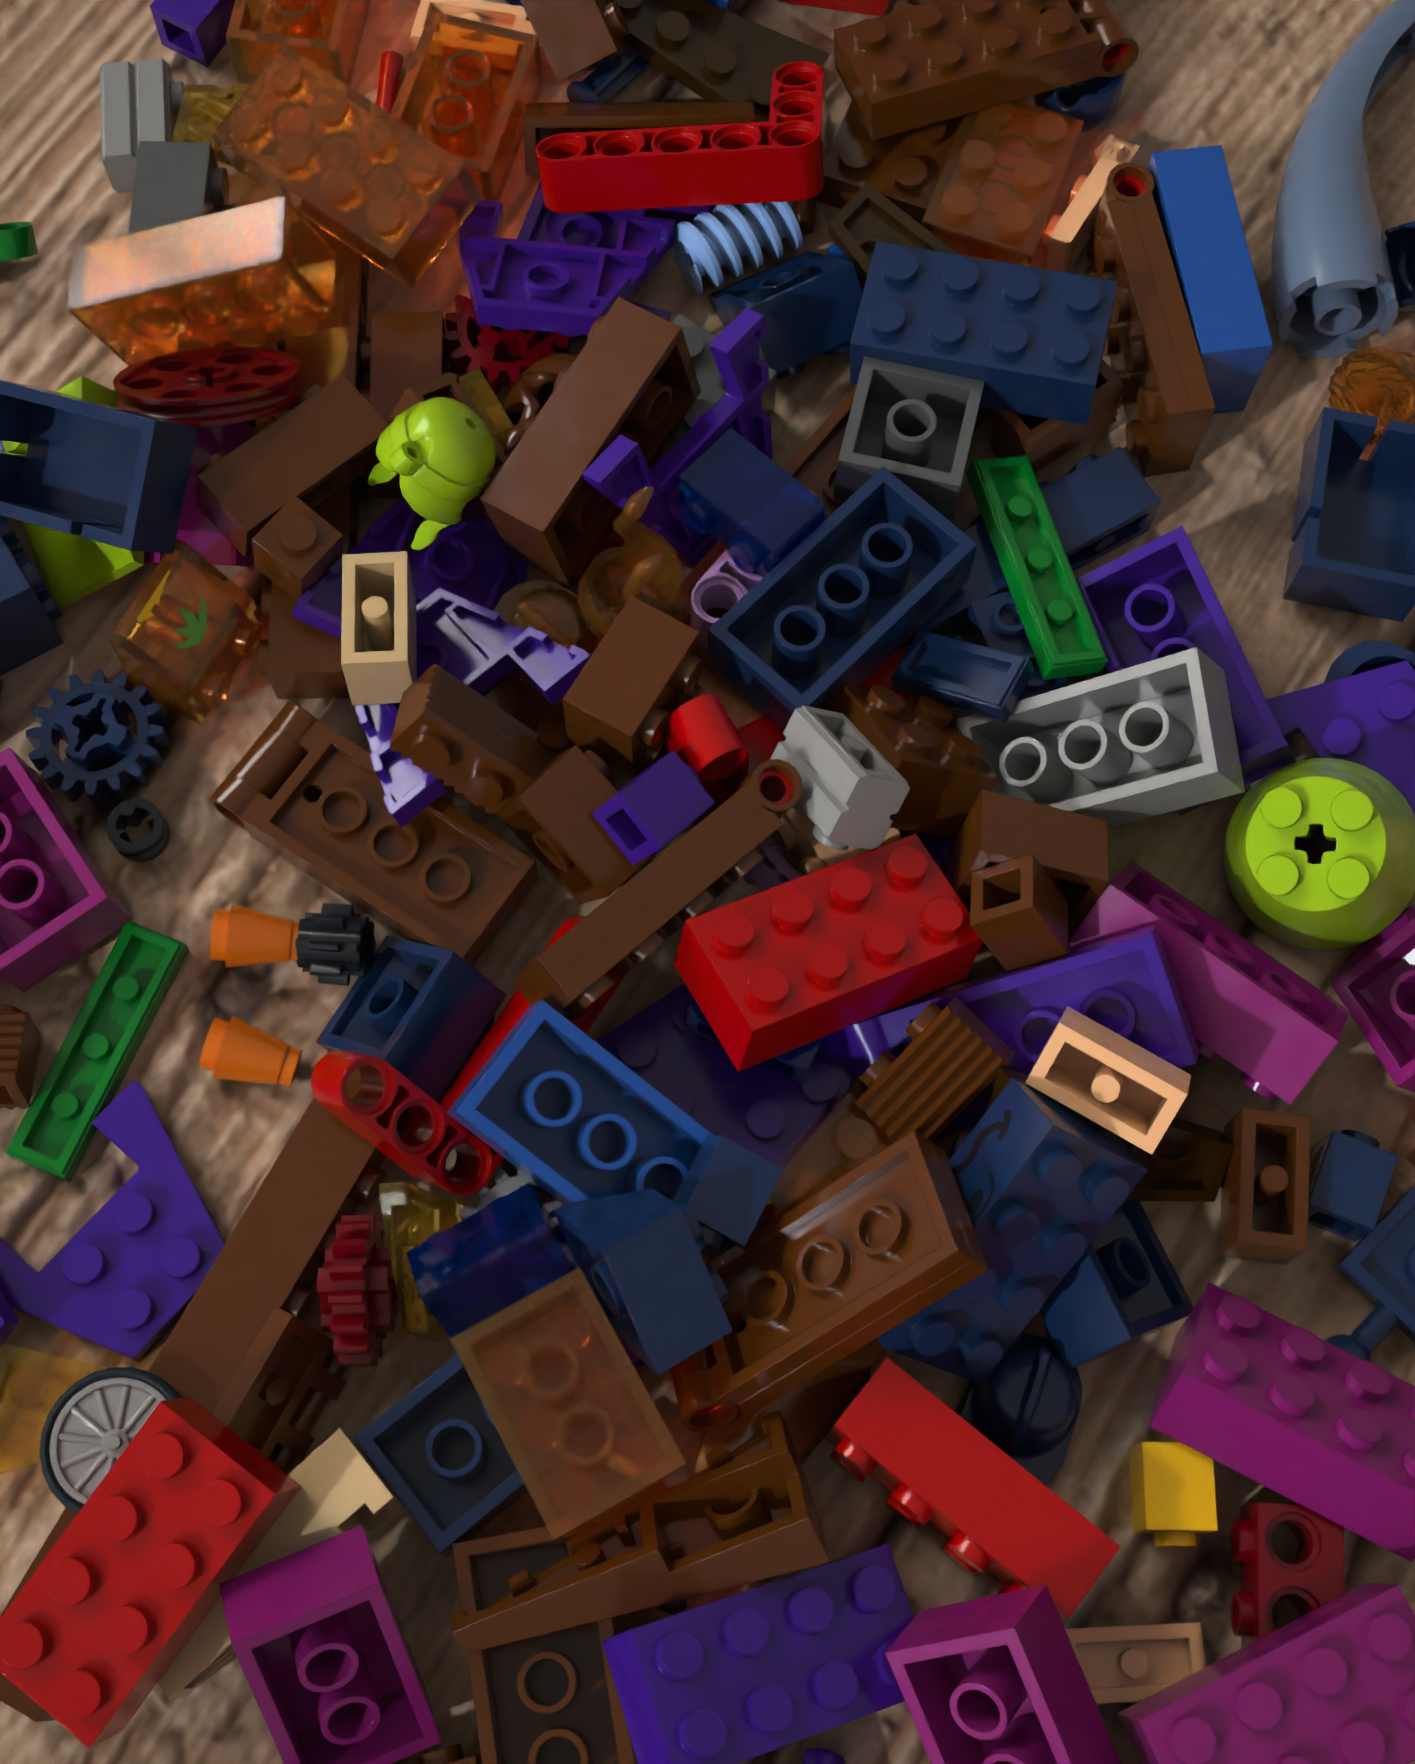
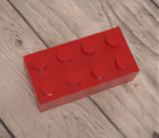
M915 833L685 920L673 964L736 1070L740 1072L965 979L983 941L970 926L969 911Z
M888 1357L825 1438L835 1447L829 1457L843 1471L860 1483H863L869 1476L890 1493L884 1501L885 1504L915 1529H918L921 1524L926 1525V1523L946 1539L940 1547L941 1551L960 1568L972 1576L977 1571L981 1573L985 1571L1003 1586L997 1595L1047 1585L1061 1620L1070 1618L1120 1548L1111 1538Z
M192 1397L161 1401L1 1616L0 1673L88 1748L123 1731L221 1597L219 1584L237 1575L301 1486Z

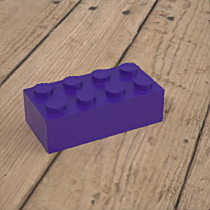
M1183 526L1076 579L1107 657L1106 668L1109 673L1195 647L1199 648L1224 670L1244 786L1262 779L1278 768L1296 762ZM1212 801L1175 811L1179 816H1182Z
M888 1543L633 1628L602 1642L638 1764H738L904 1702V1697L885 1652L914 1617Z

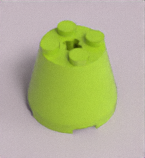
M1313 758L1297 761L1278 768L1263 777L1245 794L1233 812L1228 824L1224 842V867L1231 892L1242 911L1256 926L1272 937L1292 946L1310 950H1337L1366 942L1389 927L1409 905L1415 894V815L1412 808L1398 789L1386 778L1363 765L1351 761L1334 758ZM1318 825L1323 826L1326 839L1336 841L1335 851L1324 852L1321 863L1312 864L1307 852L1296 850V847L1308 843L1314 837Z

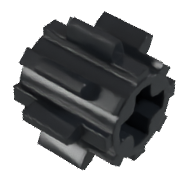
M323 903L321 913H305V919H301L299 922L298 935L295 941V949L297 950L296 962L298 967L303 968L302 972H310V975L318 976V983L346 986L350 984L351 975L366 976V970L372 967L376 946L373 921H369V917L361 916V914H354V905Z

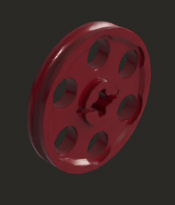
M210 347L164 354L140 361L123 369L113 380L114 390L119 395L117 400L118 408L193 427L221 426L266 417L291 407L298 402L297 400L304 393L303 382L298 378L301 375L300 361L289 353L260 347Z

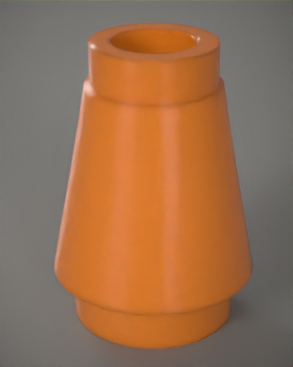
M235 904L231 905V910L215 909L211 930L210 960L226 961V968L289 962V960L296 961L297 950L295 949V941L298 935L299 922H293L290 919Z
M232 1016L230 1021L215 1017L202 1049L199 1068L213 1071V1079L270 1085L280 1084L291 1088L303 1050L291 1047L290 1044L235 1016Z

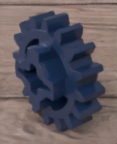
M102 669L95 670L92 682L89 684H83L76 674L70 675L69 684L71 690L63 694L54 687L49 688L47 692L53 701L51 707L34 706L32 710L33 715L42 726L26 730L27 739L36 748L28 754L29 758L38 771H43L41 777L52 790L61 787L69 801L75 803L84 791H86L94 806H101L107 791H113L120 801H124L127 799L125 785L133 781L143 788L149 785L143 773L146 766L162 768L164 762L158 751L154 748L169 745V737L164 728L160 726L166 721V718L158 703L152 704L154 699L148 688L141 685L134 689L127 674L120 673L112 684H109ZM129 712L136 717L137 735L131 734L128 729L131 724L127 718ZM60 739L68 744L64 751L69 758L66 763L62 761L60 756Z

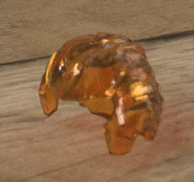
M1367 346L1343 357L1342 364L1335 369L1334 374L1330 377L1328 390L1331 395L1328 400L1330 407L1333 409L1378 417L1377 428L1367 445L1372 446L1377 443L1389 420L1415 424L1414 355L1402 351H1393L1385 347Z

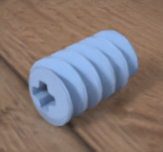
M788 201L717 205L713 210V215L709 212L697 214L693 220V225L685 221L678 223L675 226L673 248L683 277L697 294L702 295L701 277L706 276L715 288H719L724 283L722 267L725 266L730 274L738 279L744 274L741 258L745 257L753 268L759 269L764 264L762 248H765L773 259L778 260L783 256L781 239L784 238L791 249L797 251L803 246V236L798 220Z

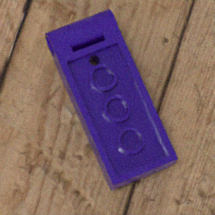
M1156 924L1070 950L1069 954L1009 971L1004 970L929 993L842 1029L858 1078L886 1049L897 1057L913 1041L904 1030L932 1001L940 1009H943L955 996L1015 1052L1006 1068L1027 1075L1030 1074L1067 1006L1178 1068L1196 1064L1199 1056V1049ZM996 1078L938 1137L973 1128L977 1125L987 1111ZM859 1079L864 1092L868 1087ZM874 1121L884 1150L896 1141L889 1138L886 1132L878 1128Z

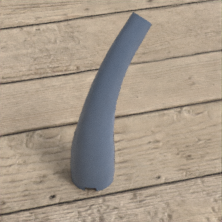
M1394 0L1358 35L1339 58L1323 81L1305 114L1284 169L1276 206L1272 241L1271 297L1281 343L1289 340L1297 344L1299 355L1333 358L1358 352L1357 340L1369 335L1377 328L1380 335L1384 336L1393 326L1398 315L1399 305L1372 188L1363 136V118L1377 90L1391 71L1406 55L1415 52V0Z

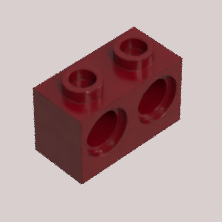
M1256 1502L1241 1506V1518H1234L1230 1536L1232 1558L1236 1562H1241V1591H1235L1232 1596L1231 1626L1234 1635L1241 1636V1648L1276 1631L1271 1614L1275 1602L1280 1597L1290 1600L1296 1607L1299 1618L1345 1595L1343 1526L1302 1505ZM1278 1524H1283L1290 1528L1298 1541L1297 1555L1290 1564L1280 1560L1271 1546V1534Z

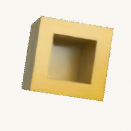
M1140 1442L1128 1448L1133 1534H1153L1154 1547L1194 1548L1197 1547L1196 1535L1218 1531L1214 1462L1212 1458L1181 1442Z

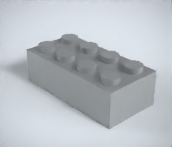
M1197 647L1019 700L1007 722L977 713L957 719L958 729L964 736L970 738L984 751L982 758L1000 779L992 792L1108 821V828L1245 792L1225 672Z

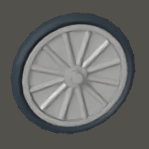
M112 1367L93 1372L68 1388L58 1398L47 1416L41 1433L39 1453L44 1478L51 1492L64 1507L78 1514L161 1401L180 1399L181 1397L166 1381L153 1373L133 1367Z

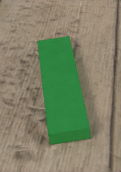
M1028 456L973 460L966 472V476L1012 598H1014L1015 606L1043 680L1100 673L1108 660Z
M131 921L124 925L5 1154L12 1159L69 1183L71 1182L98 1130L91 1122L112 1102L189 952V948L185 943Z

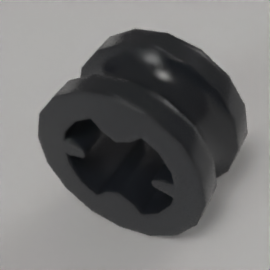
M134 798L123 801L113 809L108 817L106 825L108 837L118 852L130 861L146 862L153 860L162 854L169 844L170 830L167 821L157 806L146 799ZM142 819H145L152 832L150 835L139 834L135 842H132L125 829L127 826L138 827Z

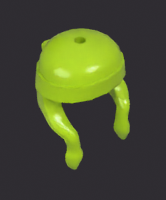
M434 397L426 401H420L396 416L394 421L379 436L376 456L380 463L372 469L368 478V485L374 486L389 482L399 474V485L403 497L416 513L427 519L418 527L414 541L411 544L412 549L422 550L433 544L445 527L461 522L462 510L465 504L477 497L490 480L489 475L493 471L497 459L494 438L478 414L464 403L447 397Z

